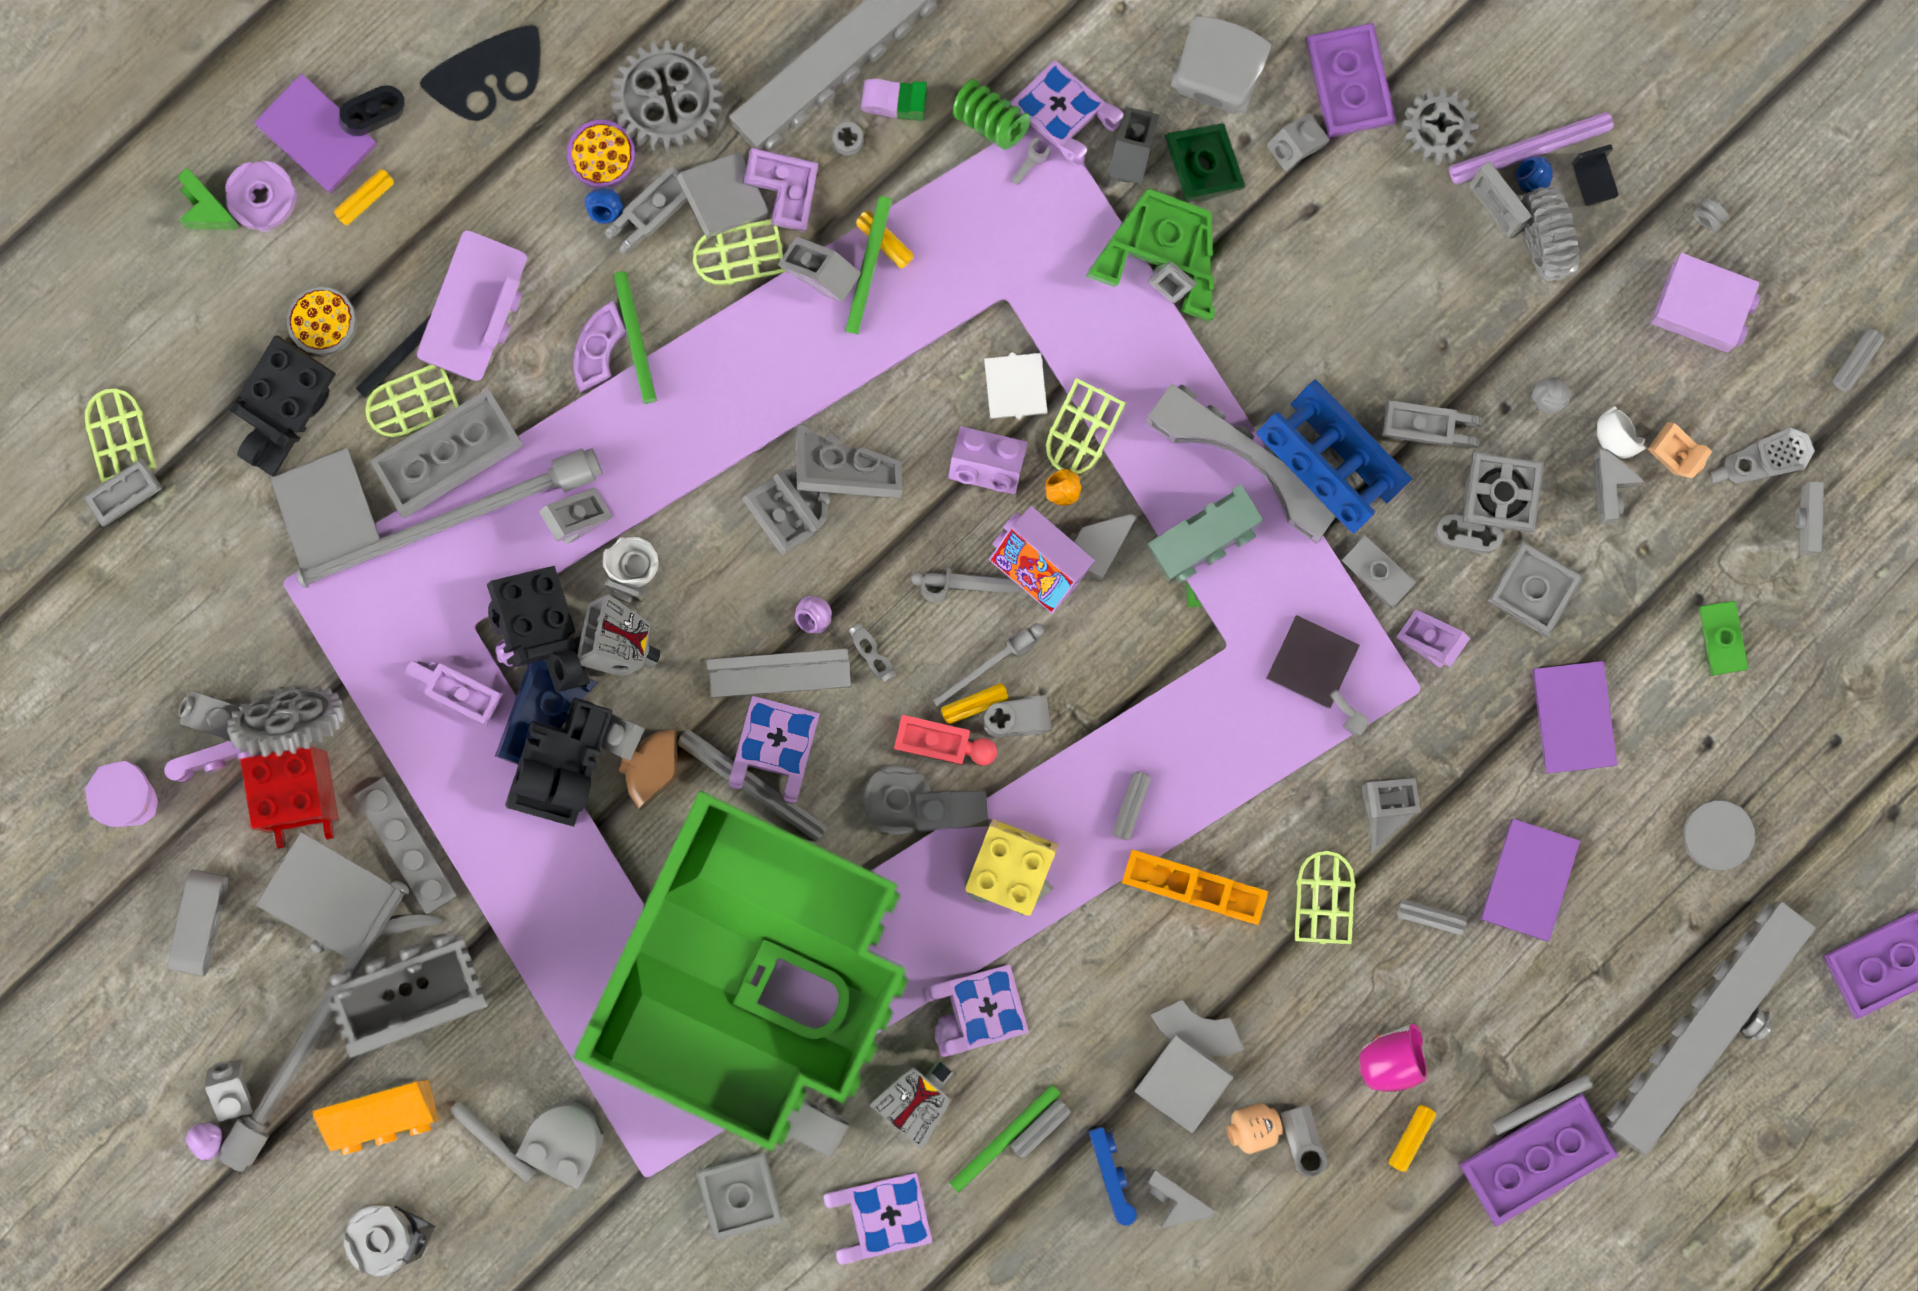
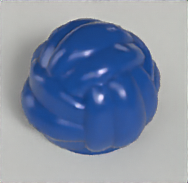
M1539 156L1525 159L1516 171L1517 183L1520 189L1525 193H1529L1537 188H1548L1553 178L1550 162L1546 158Z
M595 188L586 195L584 204L590 218L595 222L607 224L615 221L622 215V201L619 194L613 188Z

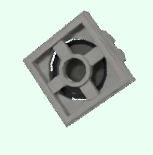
M1474 452L1472 454L1470 473L1465 483L1463 523L1533 533L1535 531L1544 462ZM1513 469L1517 470L1519 473H1521V474L1525 477V479H1526V481H1527V483H1528V487H1527V485H1526V483H1525L1523 477L1520 476V475H1519L1516 471H1514Z

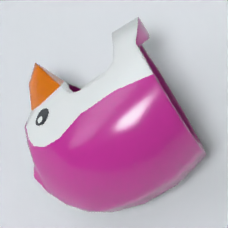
M1410 1024L1381 1036L1377 1034L1373 1041L1364 1046L1360 1052L1359 1072L1369 1088L1380 1092H1398L1411 1089L1427 1080V1067L1422 1049L1423 1038L1420 1027Z

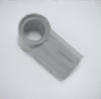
M1310 1105L1280 1113L1297 1172L1306 1177H1316L1322 1174L1327 1166V1156L1323 1151ZM1309 1150L1317 1153L1320 1158L1319 1167L1312 1172L1306 1171L1300 1162L1303 1153Z

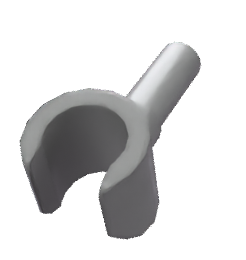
M1035 138L1031 141L1025 163L1011 179L1015 184L1018 185L1035 164H1041L1046 161L1050 146L1042 154L1034 151L1040 138Z
M1337 690L1330 693L1332 699L1342 709L1343 713L1349 716L1343 727L1352 734L1361 736L1368 725V718L1349 706Z

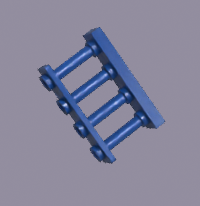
M1314 379L1290 404L1296 410L1293 414L1285 419L1279 412H1275L1256 434L1352 533H1356L1375 514L1374 509L1370 506L1375 499L1380 496L1386 504L1389 503L1413 478ZM1305 421L1320 435L1311 444L1296 430ZM1329 446L1345 460L1336 469L1320 455ZM1354 471L1369 485L1360 495L1345 481Z

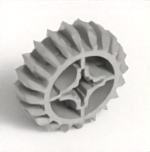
M1541 187L1534 189L1533 192L1526 193L1521 202L1532 217L1522 230L1532 258V264H1535L1536 272L1547 281H1558L1566 279L1567 276L1574 275L1579 267L1580 257L1578 253L1580 249L1575 231L1576 226L1573 223L1572 214H1570L1568 203L1565 202L1564 196L1556 187Z

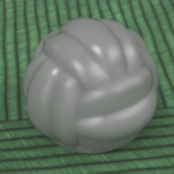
M1547 377L1540 380L1532 392V399L1537 408L1546 414H1556L1567 407L1571 398V391L1567 384L1558 377Z

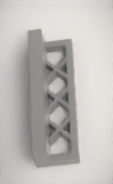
M848 649L707 660L712 698L852 687Z

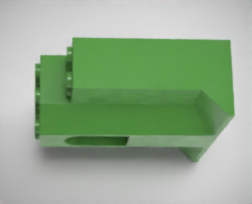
M700 790L572 1058L773 1151L776 1143L781 1146L783 1145L789 1133L791 1125H789L790 1121L787 1119L791 1110L798 1112L807 1092H805L806 1088L803 1085L844 1103L847 1095L852 1098L854 1097L862 1080L858 1071L863 1062L866 1064L870 1063L878 1044H875L874 1037L878 1029L885 1031L892 1017L893 1011L889 1008L894 996L901 997L909 978L904 975L906 969L903 965L868 949L870 944L875 947L877 946L885 929L880 924L885 911L892 913L899 900L900 893L895 891L898 884ZM778 958L821 977L836 987L838 1005L834 1015L825 1025L818 1028L808 1027L757 1003ZM761 965L766 968L756 987L750 983L758 966Z

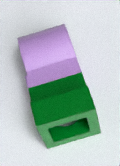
M881 79L865 80L861 110L870 114L884 115L883 117L924 121L927 82L913 81V83H901Z

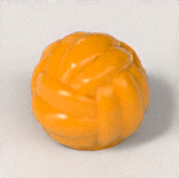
M1069 469L1056 471L1045 481L1046 498L1058 506H1069L1075 503L1081 494L1080 476Z

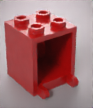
M310 746L309 749L297 748L293 754L289 750H285L280 756H277L276 752L266 757L258 755L240 759L252 830L274 833L278 849L286 847L285 830L322 823L326 840L334 839L332 822L339 821L327 751Z

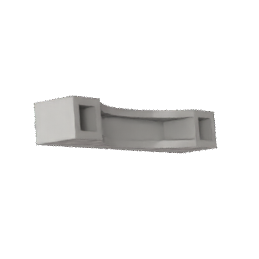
M1171 383L1148 415L1145 423L1173 443L1194 442L1209 444L1228 450L1249 462L1265 477L1274 489L1283 506L1287 523L1317 543L1336 516L1267 445L1263 448L1254 442V435L1240 425L1234 428L1224 421L1226 416L1219 409L1212 405H1208L1206 408L1195 400L1197 395L1184 385L1176 387Z

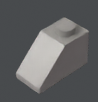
M797 236L778 264L783 270L823 295L841 302L853 290L856 281L861 275V272L836 251Z
M1128 514L1082 527L1079 535L1072 532L1069 539L1095 560L1086 573L1087 575L1102 582L1136 520L1134 515Z

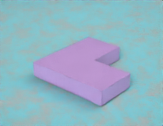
M751 148L744 184L777 191L771 225L805 232L819 163Z

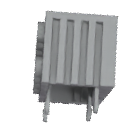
M451 931L433 938L434 945L421 949L420 944H415L400 950L399 958L387 962L386 957L383 956L365 963V970L353 974L352 970L348 969L331 976V983L326 985L325 992L327 997L331 996L330 1006L332 1011L336 1010L335 1019L337 1024L341 1023L340 1033L342 1038L346 1037L345 1047L349 1058L488 1007L462 934L455 936L454 932ZM425 977L429 982L428 986L423 989L419 988L416 985L418 978ZM407 982L413 988L408 996L401 995L399 992V986L402 983ZM385 990H392L395 993L394 999L391 1001L384 1000L383 992Z

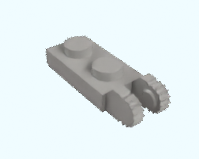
M673 165L623 209V214L606 230L605 235L611 240L620 235L630 222L637 228L631 236L624 240L619 249L624 255L636 248L644 238L647 239L688 201L677 179L680 172Z
M1389 400L1386 402L1381 437L1444 446L1455 445L1478 448L1480 439L1469 435L1454 434L1455 423L1467 427L1482 426L1483 418L1457 413V410Z

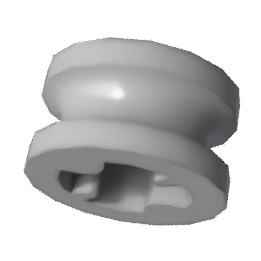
M848 121L842 122L833 131V144L838 153L851 156L861 150L864 139L862 130L857 124ZM851 131L852 137H858L857 141L852 140V146H845L844 141L838 140L839 136L844 137L843 132Z
M1704 198L1700 203L1701 209L1696 208L1692 213L1693 217L1705 228L1717 232L1721 227L1720 221H1726L1729 217L1728 213L1718 203Z

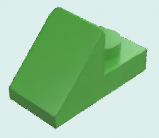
M188 168L177 176L185 185L180 191L195 205L179 219L186 228L236 230L240 226Z

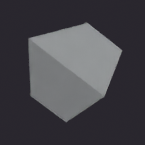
M1416 778L1375 781L1361 785L1371 855L1414 814L1421 813Z

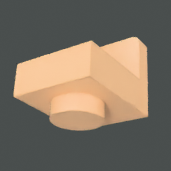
M1667 422L1647 449L1674 475L1693 478L1702 471L1706 465V460L1712 453L1711 449L1707 446L1696 444L1682 429L1671 422Z

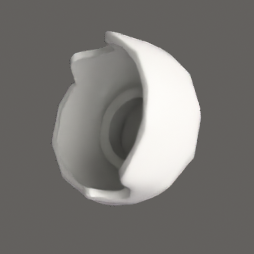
M1612 407L1600 416L1597 422V438L1604 450L1607 449L1618 459L1633 457L1646 449L1643 445L1645 439L1637 437L1632 421L1621 410H1617V407Z
M620 537L612 547L604 550L603 567L611 581L631 589L640 588L646 585L658 570L659 561L655 549L650 542L640 537Z

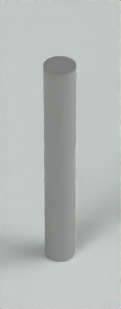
M1584 1075L1492 1122L1491 1125L1496 1134L1500 1135L1592 1088V1084L1587 1075Z
M457 1101L451 1107L449 1112L520 1178L528 1183L534 1177L536 1172L526 1162L516 1157L517 1154L462 1103Z

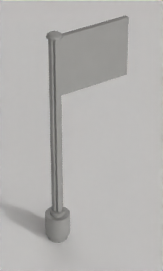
M348 448L272 477L270 480L300 565L297 571V580L301 586L308 588L311 583L549 488L555 487L557 489L562 487L564 492H568L596 481L595 477L603 474L593 448L585 451L581 448L553 459V467L548 469V472L382 539H380Z
M300 832L256 903V906L348 958L340 972L351 969L353 974H355L404 894H409V889L400 881L389 883L312 837ZM326 995L252 1117L248 1116L246 1120L238 1119L220 1147L222 1153L219 1156V1160L239 1172H244L247 1166L253 1164L269 1137L264 1132L266 1129L265 1122L333 1012L330 1006L331 996L327 997Z

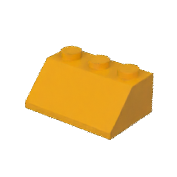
M429 1079L312 1111L314 1120L329 1150L340 1149L342 1155L363 1150L361 1143L375 1139L376 1146L397 1140L396 1133L408 1129L411 1136L431 1131L430 1123L440 1121Z

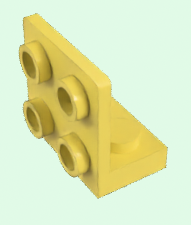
M993 818L965 890L1030 916L1059 844Z

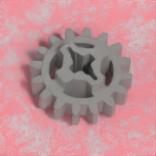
M1441 88L1438 96L1434 97L1431 90H1428L1425 93V101L1416 97L1413 101L1415 109L1408 107L1404 114L1407 118L1411 119L1404 121L1402 124V129L1410 131L1405 135L1404 143L1413 142L1414 146L1410 151L1413 155L1421 151L1423 153L1422 162L1424 163L1431 156L1434 157V162L1437 166H1439L1443 157H1446L1449 164H1452L1456 159L1455 153L1464 157L1467 153L1466 146H1472L1476 140L1470 134L1476 133L1479 125L1470 122L1475 119L1477 113L1476 111H1466L1470 101L1467 99L1459 103L1457 101L1458 92L1456 91L1451 97H1446L1445 88ZM1434 107L1431 115H1423L1422 118H1419L1426 109ZM1449 109L1454 111L1458 117H1455V115ZM1437 121L1441 122L1442 128H1445L1443 133L1439 132L1438 126H1435ZM1421 136H1424L1431 145L1426 143ZM1461 136L1460 140L1454 145L1446 147L1450 138Z

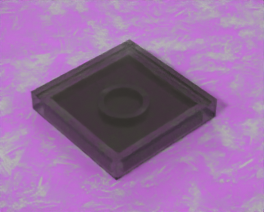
M1296 615L1266 680L1330 709L1334 702L1330 693L1334 690L1339 691L1360 645Z

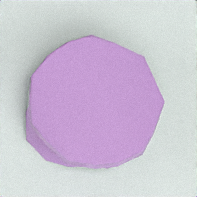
M129 761L99 766L85 787L89 814L102 825L109 827L142 825L156 814L158 799L154 788L144 772Z

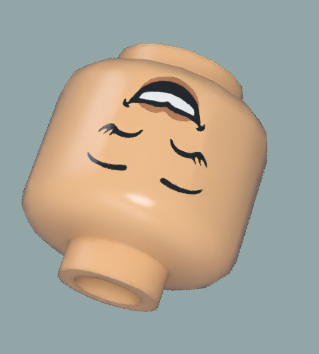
M1255 1103L1235 1110L1231 1115V1125L1227 1126V1135L1233 1146L1238 1145L1246 1154H1253L1274 1147L1278 1142V1136L1282 1134V1124L1277 1111L1263 1103Z

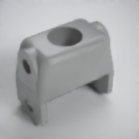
M1196 14L1171 87L1175 88L1183 96L1229 113L1238 114L1241 112L1245 114L1273 41L1265 40L1260 35L1237 24Z

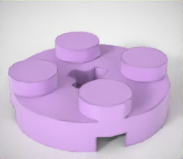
M270 161L244 163L232 172L226 183L227 208L241 225L249 229L268 232L278 227L289 218L297 201V192L290 176L279 165ZM267 188L269 190L267 192L268 199L265 202L254 203L253 201L256 197L253 191L255 189L262 191Z

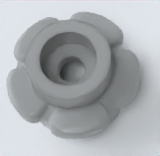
M1758 1008L1754 1010L1740 1029L1745 1034L1746 1040L1753 1041L1755 1038L1761 1040L1768 1035L1772 1028L1770 1013L1761 1011Z

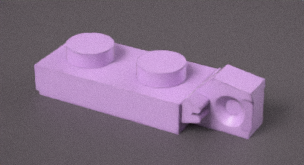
M410 660L404 673L420 681L417 689L422 691L424 695L486 726L503 694L441 663L437 664L431 661L428 668H425Z

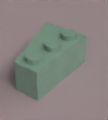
M1242 484L1233 488L1231 494L1216 503L1214 501L1204 507L1203 511L1188 520H1183L1148 543L1146 548L1168 583L1175 579L1179 584L1186 581L1197 573L1194 569L1196 566L1205 561L1210 566L1227 555L1224 549L1234 543L1238 547H1242L1257 537L1254 531L1259 528L1264 519Z

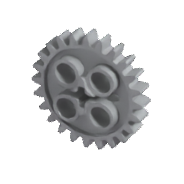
M665 41L663 50H658L656 44L652 42L650 53H646L639 47V59L636 60L628 55L626 58L629 68L618 67V73L623 79L615 78L612 81L613 87L617 89V91L611 92L612 101L617 102L612 106L614 115H621L617 119L618 125L620 127L628 125L626 133L629 138L638 133L637 140L640 146L647 140H650L653 151H655L659 143H664L666 152L670 151L671 143H676L680 151L684 149L683 141L687 139L694 146L697 145L695 135L698 133L703 137H707L708 131L705 125L715 127L717 125L716 118L712 114L718 115L722 113L721 105L717 103L723 101V92L718 91L722 84L720 78H714L717 74L716 67L710 66L706 68L708 64L706 55L696 59L697 52L694 47L687 54L684 53L683 43L681 42L675 50H671L669 41ZM659 69L664 71L669 95L672 97L673 109L677 118L676 124H672L670 121L665 97L662 94V87L657 74ZM676 72H684L688 75L683 81H675L671 78ZM644 80L655 83L648 90L637 87ZM686 103H692L697 106L691 113H685L680 110V107ZM652 112H660L664 115L661 120L654 122L646 118Z
M295 685L284 691L281 688H277L275 694L264 692L263 698H251V704L239 705L240 711L232 712L233 718L227 720L229 725L227 729L233 747H239L241 753L249 751L250 756L262 752V756L266 757L271 752H276V755L280 756L285 750H289L293 754L298 747L309 749V743L311 742L322 743V736H333L332 730L341 728L340 722L344 721L343 715L345 713L341 698L339 699L338 693H332L330 688L322 691L321 686H317L310 690L309 685H305L301 689H296Z

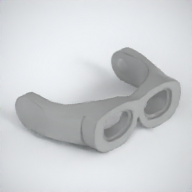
M862 623L852 627L849 633L854 640V644L860 655L867 660L875 676L884 683L896 677L897 674L893 670L888 658L877 654V643L872 635L865 630ZM868 640L872 646L871 652L866 653L861 648L860 642ZM881 660L885 664L886 670L878 672L874 666V661Z

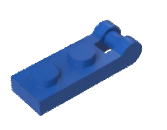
M1102 1126L1088 1130L1113 1214L1119 1224L1129 1226L1135 1222L1137 1214L1134 1207L1125 1201L1122 1188L1128 1187L1122 1166L1115 1168L1111 1154L1117 1152L1112 1132L1105 1133Z

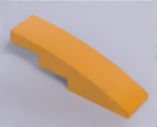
M1133 849L1131 850L1122 880L1123 884L1258 926L1269 893L1266 890Z

